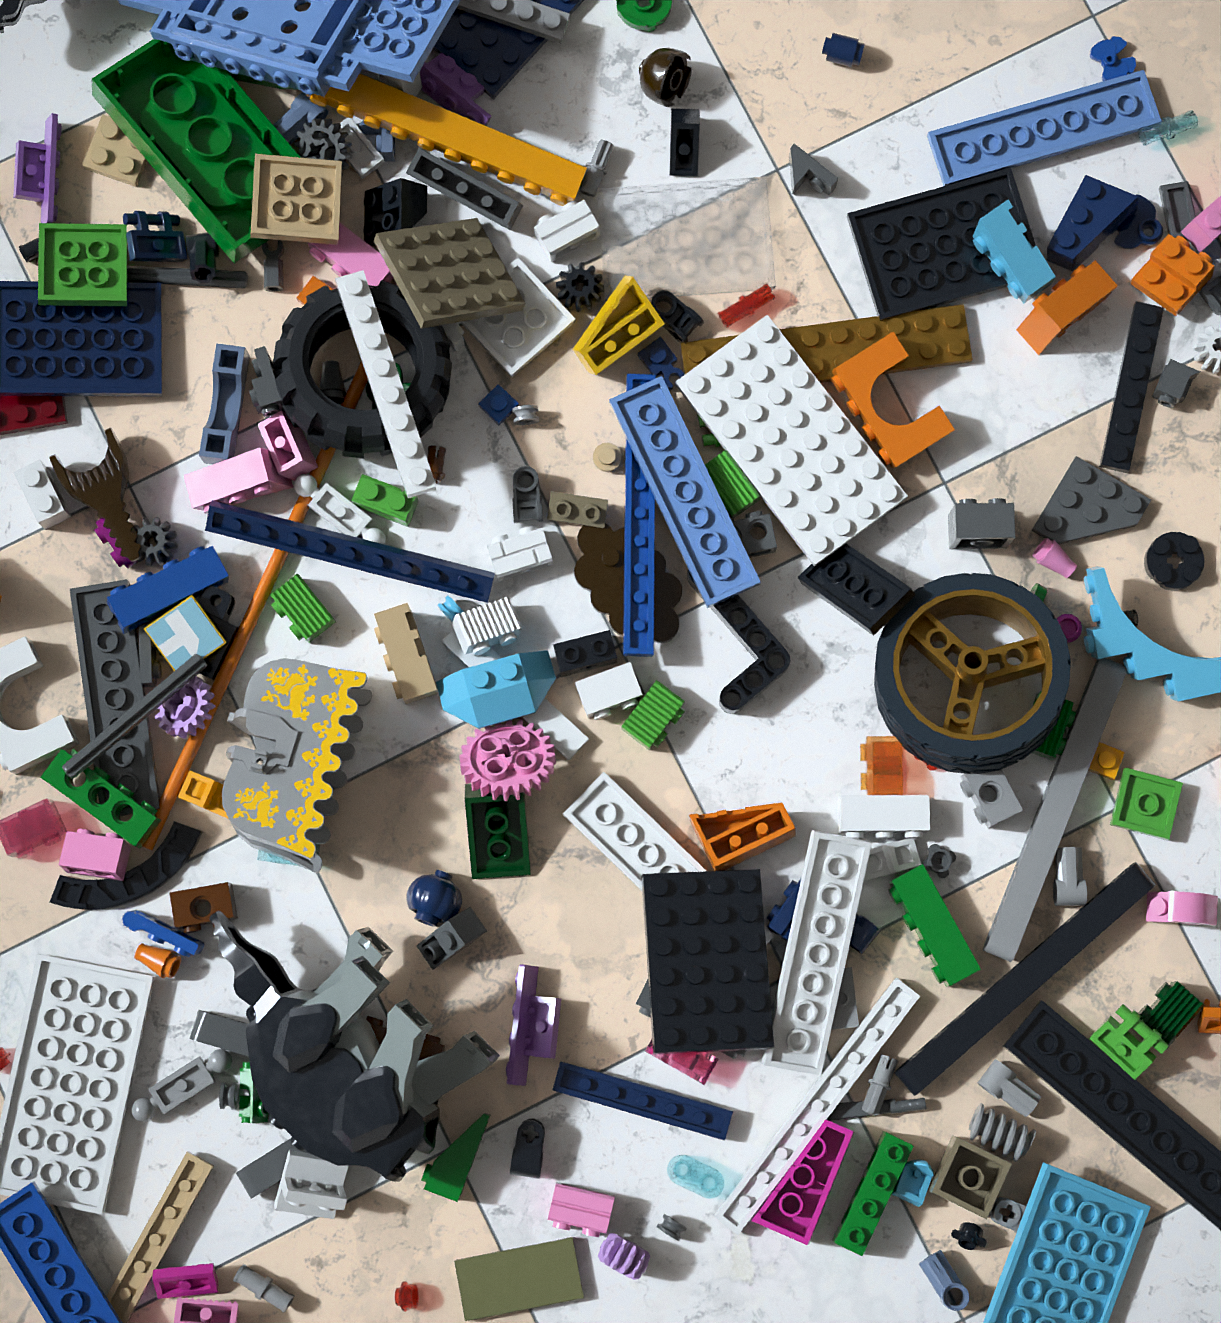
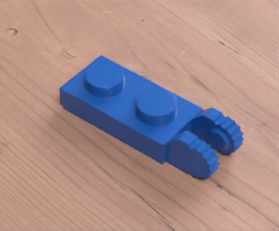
M137 910L127 911L121 919L124 924L123 926H126V928L129 927L134 932L144 930L149 933L147 936L149 939L160 944H164L166 941L175 946V952L186 957H190L191 954H201L205 946V942L144 912Z

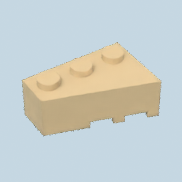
M408 603L374 613L378 627L374 628L379 645L384 643L387 654L383 655L388 672L393 671L397 680L392 683L397 699L403 698L407 705L439 694L413 613Z

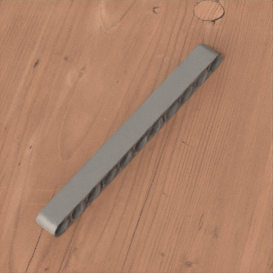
M1102 658L1097 659L1076 710L1074 722L1065 738L1067 742L1064 751L1057 758L986 938L983 951L1009 962L1013 961L1125 678L1127 672L1125 665Z

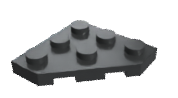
M1076 456L1031 531L1044 539L1055 540L1060 545L1114 530L1135 527L1151 499Z

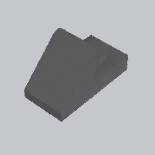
M795 143L790 147L789 166L792 194L808 179L810 180L809 184L820 193L824 191L827 195H830L837 186L838 177Z

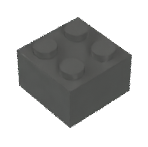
M1003 498L989 499L988 503H977L976 499L959 500V503H955L948 514L949 549L1007 548L1015 539L1014 503H1006V499Z

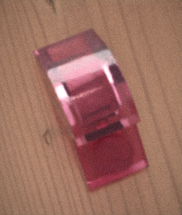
M652 1039L645 1050L648 1054L703 1085L706 1084L719 1060L708 1052L653 1055Z

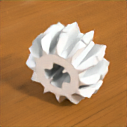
M1221 325L1216 330L1212 326H1208L1205 329V333L1200 332L1196 337L1198 343L1193 345V350L1199 352L1194 357L1195 361L1203 360L1205 363L1201 367L1202 370H1206L1211 366L1213 374H1217L1221 368V351L1213 349L1214 346L1216 349L1221 348Z

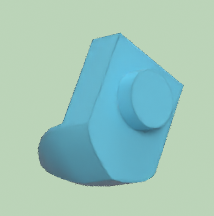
M921 1159L906 1162L892 1195L917 1207L923 1205L934 1175L931 1165Z

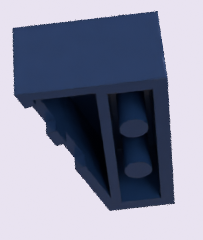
M1085 175L1047 247V261L1073 272L1099 247L1102 241L1118 229V226L1128 216H1132L1137 211L1138 196Z

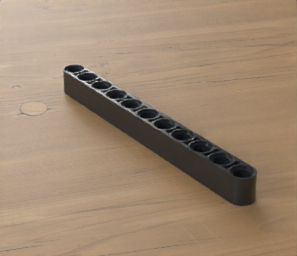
M1137 862L1132 863L902 1064L894 1074L913 1096L920 1093L1147 894L1156 884Z

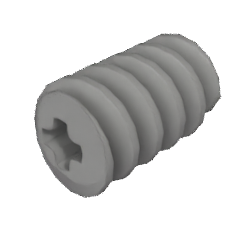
M982 1103L975 1110L969 1124V1130H971L970 1140L973 1141L978 1135H981L982 1146L991 1140L992 1151L995 1152L1001 1145L1003 1146L1002 1156L1006 1157L1011 1151L1014 1152V1162H1017L1022 1156L1026 1155L1036 1135V1130L1034 1129L1027 1135L1028 1127L1025 1124L1017 1128V1121L1014 1119L1006 1123V1115L1002 1113L995 1118V1110L989 1108L984 1113V1104Z

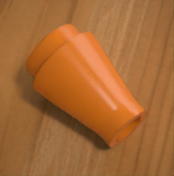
M144 943L138 946L134 956L136 960L143 963L161 978H173L181 964V957L176 955L175 951L149 946Z

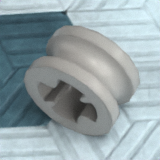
M522 405L512 409L513 414L516 415V418L513 420L515 425H531L539 422V417L536 416V412H538V406Z

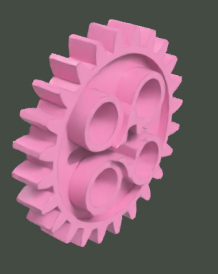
M521 719L516 725H512V721L509 720L506 721V725L498 723L495 724V727H485L484 732L475 729V738L468 736L467 745L461 746L462 754L459 755L461 774L464 775L466 784L471 783L472 791L481 790L482 797L490 792L492 793V800H496L499 795H503L504 801H508L510 795H514L517 800H520V793L524 792L526 795L531 796V788L540 791L541 782L548 783L549 774H554L556 758L554 744L550 743V736H544L542 728L534 731V723L524 727L523 720Z

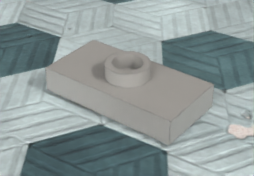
M852 967L844 968L831 1030L859 1027Z

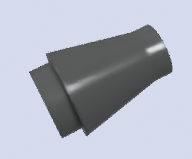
M325 361L322 363L319 389L326 397L337 404L344 402L346 395L340 365L337 361Z

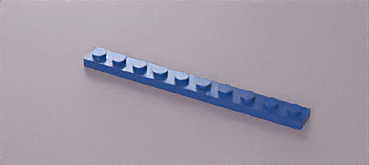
M627 373L626 392L656 379V375ZM626 436L623 656L653 657L655 498Z

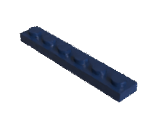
M560 1061L552 1089L556 1092L724 1141L733 1111L562 1061Z

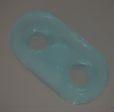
M676 1155L670 1159L667 1165V1173L672 1182L704 1198H715L724 1189V1178L718 1170L688 1155ZM679 1164H685L688 1167V1171L684 1175H679L676 1172V1167ZM706 1177L714 1179L715 1184L712 1188L704 1187L703 1181Z

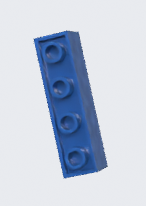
M213 545L206 549L204 546L192 550L189 553L190 557L180 562L178 559L169 561L163 565V570L155 574L147 572L136 579L137 583L129 587L121 585L110 592V596L107 597V604L111 612L115 614L123 634L162 616L192 594L195 598L202 596L207 587L214 586L218 588L228 583L229 575Z

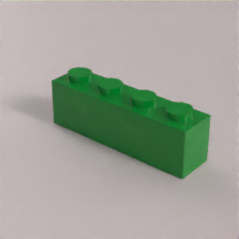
M923 864L889 882L891 888L888 889V892L896 905L901 904L906 914L902 916L910 931L915 929L920 939L917 941V945L925 958L929 956L932 960L934 967L931 970L939 984L944 982L945 986L949 987L981 970Z

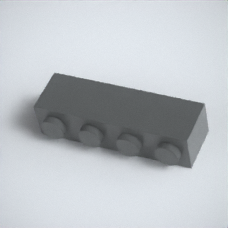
M418 148L406 171V174L508 230H511L524 206L421 148Z

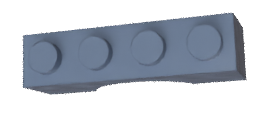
M216 343L212 369V403L208 421L205 427H203L199 457L205 464H216L235 456L250 355L245 347Z

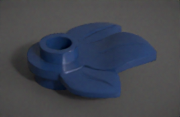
M1136 194L1138 196L1137 211L1132 216H1128L1118 226L1117 231L1119 233L1114 240L1116 245L1124 249H1134L1141 244L1146 246L1154 245L1160 241L1163 235V227L1155 219L1156 209L1148 199ZM1143 229H1150L1153 235L1146 236Z

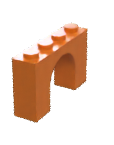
M894 331L832 370L834 376L831 378L836 389L839 392L844 391L849 401L846 403L851 413L855 417L859 415L865 425L862 426V430L869 441L875 440L880 450L877 453L885 466L890 464L892 469L955 430L940 405L906 425L887 423L876 414L871 403V389L875 380L880 374L909 356Z

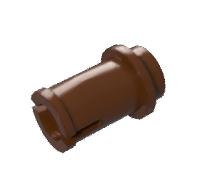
M431 445L427 449V460L435 484H440L442 479L445 478L443 465L446 448L439 446L437 457H435L437 445Z

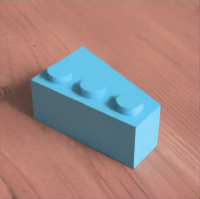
M1006 200L979 220L973 234V243L980 253H985L991 260L990 265L993 271L999 277L1003 276L1007 281V287L1011 295L1015 299L1019 298L1025 304L1049 287L1056 276L1037 246L1033 247L1023 235L1027 229L1023 223L1016 224L1008 211L1013 206L1009 200Z

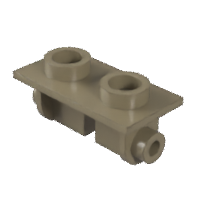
M551 491L547 520L604 528L608 511V500Z

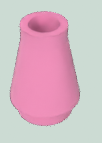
M1045 538L1038 545L1032 555L1037 559L1036 563L1061 574L1066 579L1077 567V564L1069 558L1055 540L1051 541L1048 538Z

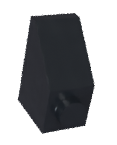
M671 108L669 176H698L700 109Z

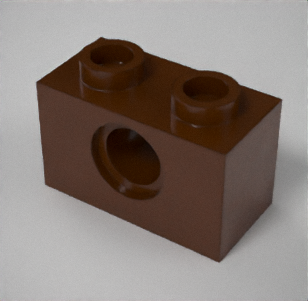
M225 882L169 893L174 926L177 929H183L184 933L201 931V925L212 923L209 918L216 911H221L229 920L238 919L232 883ZM207 900L211 904V911L207 916L201 917L197 912V907L200 902Z

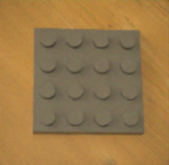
M478 218L376 233L374 243L421 329L523 311L526 303Z

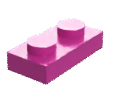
M214 1263L153 1270L152 1280L158 1299L218 1293V1279Z

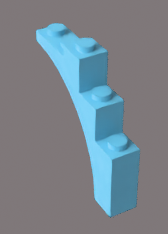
M1096 566L1086 569L1087 576L1084 577V585L1087 593H1091L1093 605H1090V615L1092 621L1097 622V626L1086 628L1087 636H1084L1085 649L1088 654L1091 653V657L1102 659L1126 653L1127 657H1124L1123 662L1127 669L1126 673L1130 674L1131 678L1143 680L1166 675V678L1163 679L1165 693L1167 696L1170 695V699L1178 702L1221 692V657L1185 656L1172 652L1153 642L1138 630L1121 610L1111 591L1105 568Z

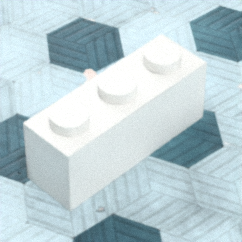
M841 795L838 798L839 833H846V837L856 839L864 838V833H875V838H893V833H905V838H923V833L930 831L929 795Z

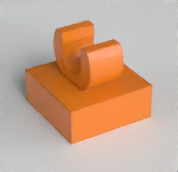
M1205 999L1203 1003L1205 1006L1202 1008L1197 1021L1198 1033L1221 1034V1001L1218 1007H1210L1209 999Z

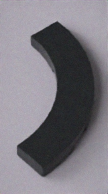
M174 821L168 835L154 854L141 865L125 872L123 881L113 879L82 880L60 875L49 903L81 910H99L114 908L139 900L167 883L183 867L195 850L203 831Z

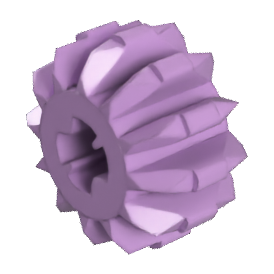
M616 1233L608 1235L606 1240L603 1241L598 1254L599 1260L605 1265L633 1280L640 1279L641 1275L645 1273L651 1258L648 1251Z

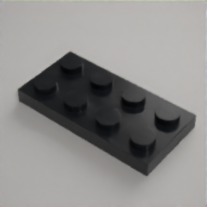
M847 543L815 567L811 564L797 577L802 585L873 636L915 596L911 587Z

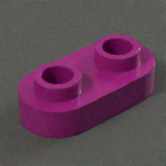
M104 519L97 520L98 528L94 531L103 544L109 542L114 550L110 555L119 567L125 565L129 569L138 563L137 560L132 562L128 558L120 556L122 548L115 547L116 539L109 536L111 529L103 527Z

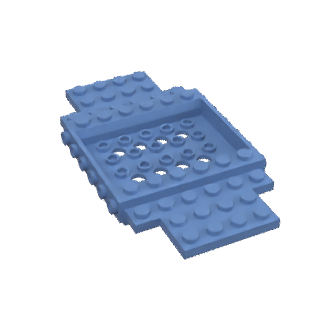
M118 0L120 5L158 14L159 17L150 29L153 39L171 43L176 55L182 60L199 62L210 68H221L232 74H243L258 81L265 80L276 83L283 88L290 87L301 90L309 95L316 94L325 97L330 87L349 92L362 69L413 83L461 1ZM306 2L311 3V6L306 11L299 12L296 10L298 5ZM244 11L249 12L245 19L240 21L234 20L236 14ZM292 24L298 25L294 32L289 34L283 33L284 27L291 26Z

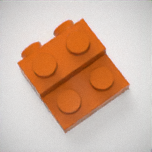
M1168 234L1151 252L1147 263L1131 279V285L1177 316L1213 277L1215 266L1208 254L1202 251L1197 254L1191 250L1189 242L1184 237L1178 235L1174 238Z

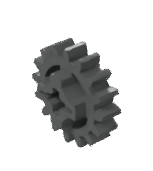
M319 118L303 124L305 130L297 132L301 139L294 142V145L299 148V152L296 153L301 158L342 161V170L349 168L346 159L352 158L353 155L347 152V148L351 147L352 143L345 141L348 132H340V123L332 124V119Z

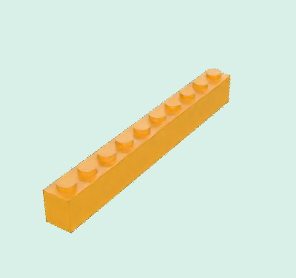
M362 74L358 75L349 92L330 87L325 97L316 94H306L307 97H310L309 100L318 106L325 107L329 105L334 107L342 116L348 118L355 116L363 119L364 124L371 128L379 129L382 127L391 131L390 134L398 139L406 140L408 138L418 142L417 145L424 150L433 151L435 149L444 153L445 158L451 161L460 162L461 160L471 164L470 167L477 172L486 173L488 171L497 175V179L504 183L513 184L514 182L522 185L526 192L533 195H539L540 193L550 197L551 202L560 206L575 200L587 169Z

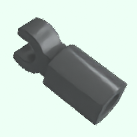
M278 240V248L275 251L268 250L267 242L262 245L263 253L266 256V259L263 261L264 290L269 292L283 290V260L280 257L284 253V245L281 240Z

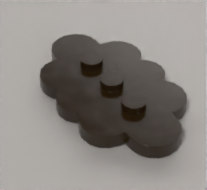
M606 523L604 528L583 525L577 536L578 546L583 556L576 562L574 568L575 580L581 588L591 592L590 598L593 608L598 613L609 615V624L612 630L618 635L623 636L624 527L614 532ZM654 550V642L666 643L677 635L679 629V618L673 608L681 600L682 585L676 576L665 572L666 560L656 550Z

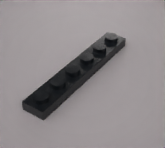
M1138 301L1134 303L1099 467L1123 473L1130 471L1164 311L1163 307Z

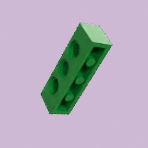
M61 749L40 778L130 844L141 849L161 822V819L155 816L158 810L144 800L141 804L132 799L135 793L120 783L117 787L108 781L111 776L98 766L94 770L87 767L83 771L86 775L85 783L82 786L75 787L73 779L64 772L62 766L78 752L72 749L69 753ZM102 789H108L110 795L108 801L104 804H99L97 802L98 792ZM131 806L133 816L130 820L123 822L120 818V812L124 807Z
M885 1131L882 1132L832 1239L834 1243L863 1256L914 1147L913 1145Z

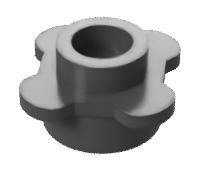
M932 844L928 849V857L922 861V864L927 871L931 870L937 873L939 878H946L949 875L948 869L956 860V855L953 851L941 849L938 844ZM937 858L942 860L940 864L936 862Z

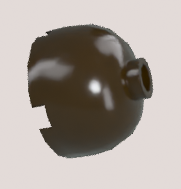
M670 47L659 48L649 54L639 66V80L644 94L650 100L662 106L672 107L675 105L672 101L676 95L678 98L684 95L690 81L692 68L687 66V59L691 60L690 56L684 51Z

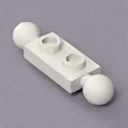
M302 474L296 478L294 488L297 494L302 497H312L313 499L308 504V507L342 534L357 538L360 535L365 540L385 544L386 537L382 530L367 527L372 518L328 483H325L319 489L317 481L312 475Z

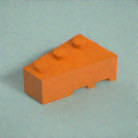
M1096 260L1087 267L1081 264L1070 274V280L1066 281L1064 278L1052 287L1051 291L1053 293L1049 296L1046 293L1040 295L1032 303L1034 309L1016 329L1038 355L1046 349L1053 339L1064 335L1066 329L1075 322L1082 320L1117 288L1118 285Z

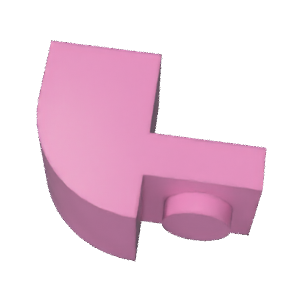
M1177 891L1148 892L1146 921L1217 926L1218 896Z

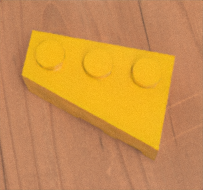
M625 275L572 350L588 373L597 375L665 323L634 277Z

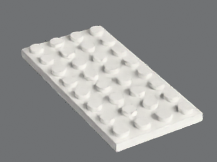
M768 315L675 381L676 387L722 447L728 451L755 490L814 567L907 499V494Z
M37 954L0 1118V1195L12 1196L35 1181L48 1204L101 1215L104 1214L155 976Z

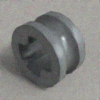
M222 1082L219 1093L220 1109H225V1107L230 1106L231 1110H236L238 1083L228 1086L226 1082Z
M664 1214L663 1223L658 1224L656 1227L675 1240L680 1241V1233L686 1231L687 1228Z

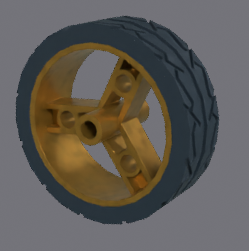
M981 573L954 574L940 577L924 584V587L917 588L913 591L915 596L884 625L877 643L874 687L878 709L890 733L909 753L928 765L947 772L964 774L994 772L1019 762L1018 760L1025 759L1043 744L1053 730L1069 687L1070 654L1066 636L1057 618L1055 619L1054 614L1038 596L1023 586H1019L1013 581L996 575ZM972 614L986 616L1005 623L1018 632L1024 640L984 651L980 647H968L939 620L957 615ZM938 640L942 641L946 646L935 648L931 643ZM910 644L953 681L943 728L922 716L910 702L903 688L899 668L902 657ZM952 652L959 656L957 667L947 658ZM1011 657L1017 658L1021 664L1011 665L1007 662V659ZM996 662L1000 664V670L989 674L986 673L988 664ZM1041 673L1042 692L1034 706L1020 720L1007 728L989 734L972 735L983 689ZM964 711L969 717L958 719L954 713Z

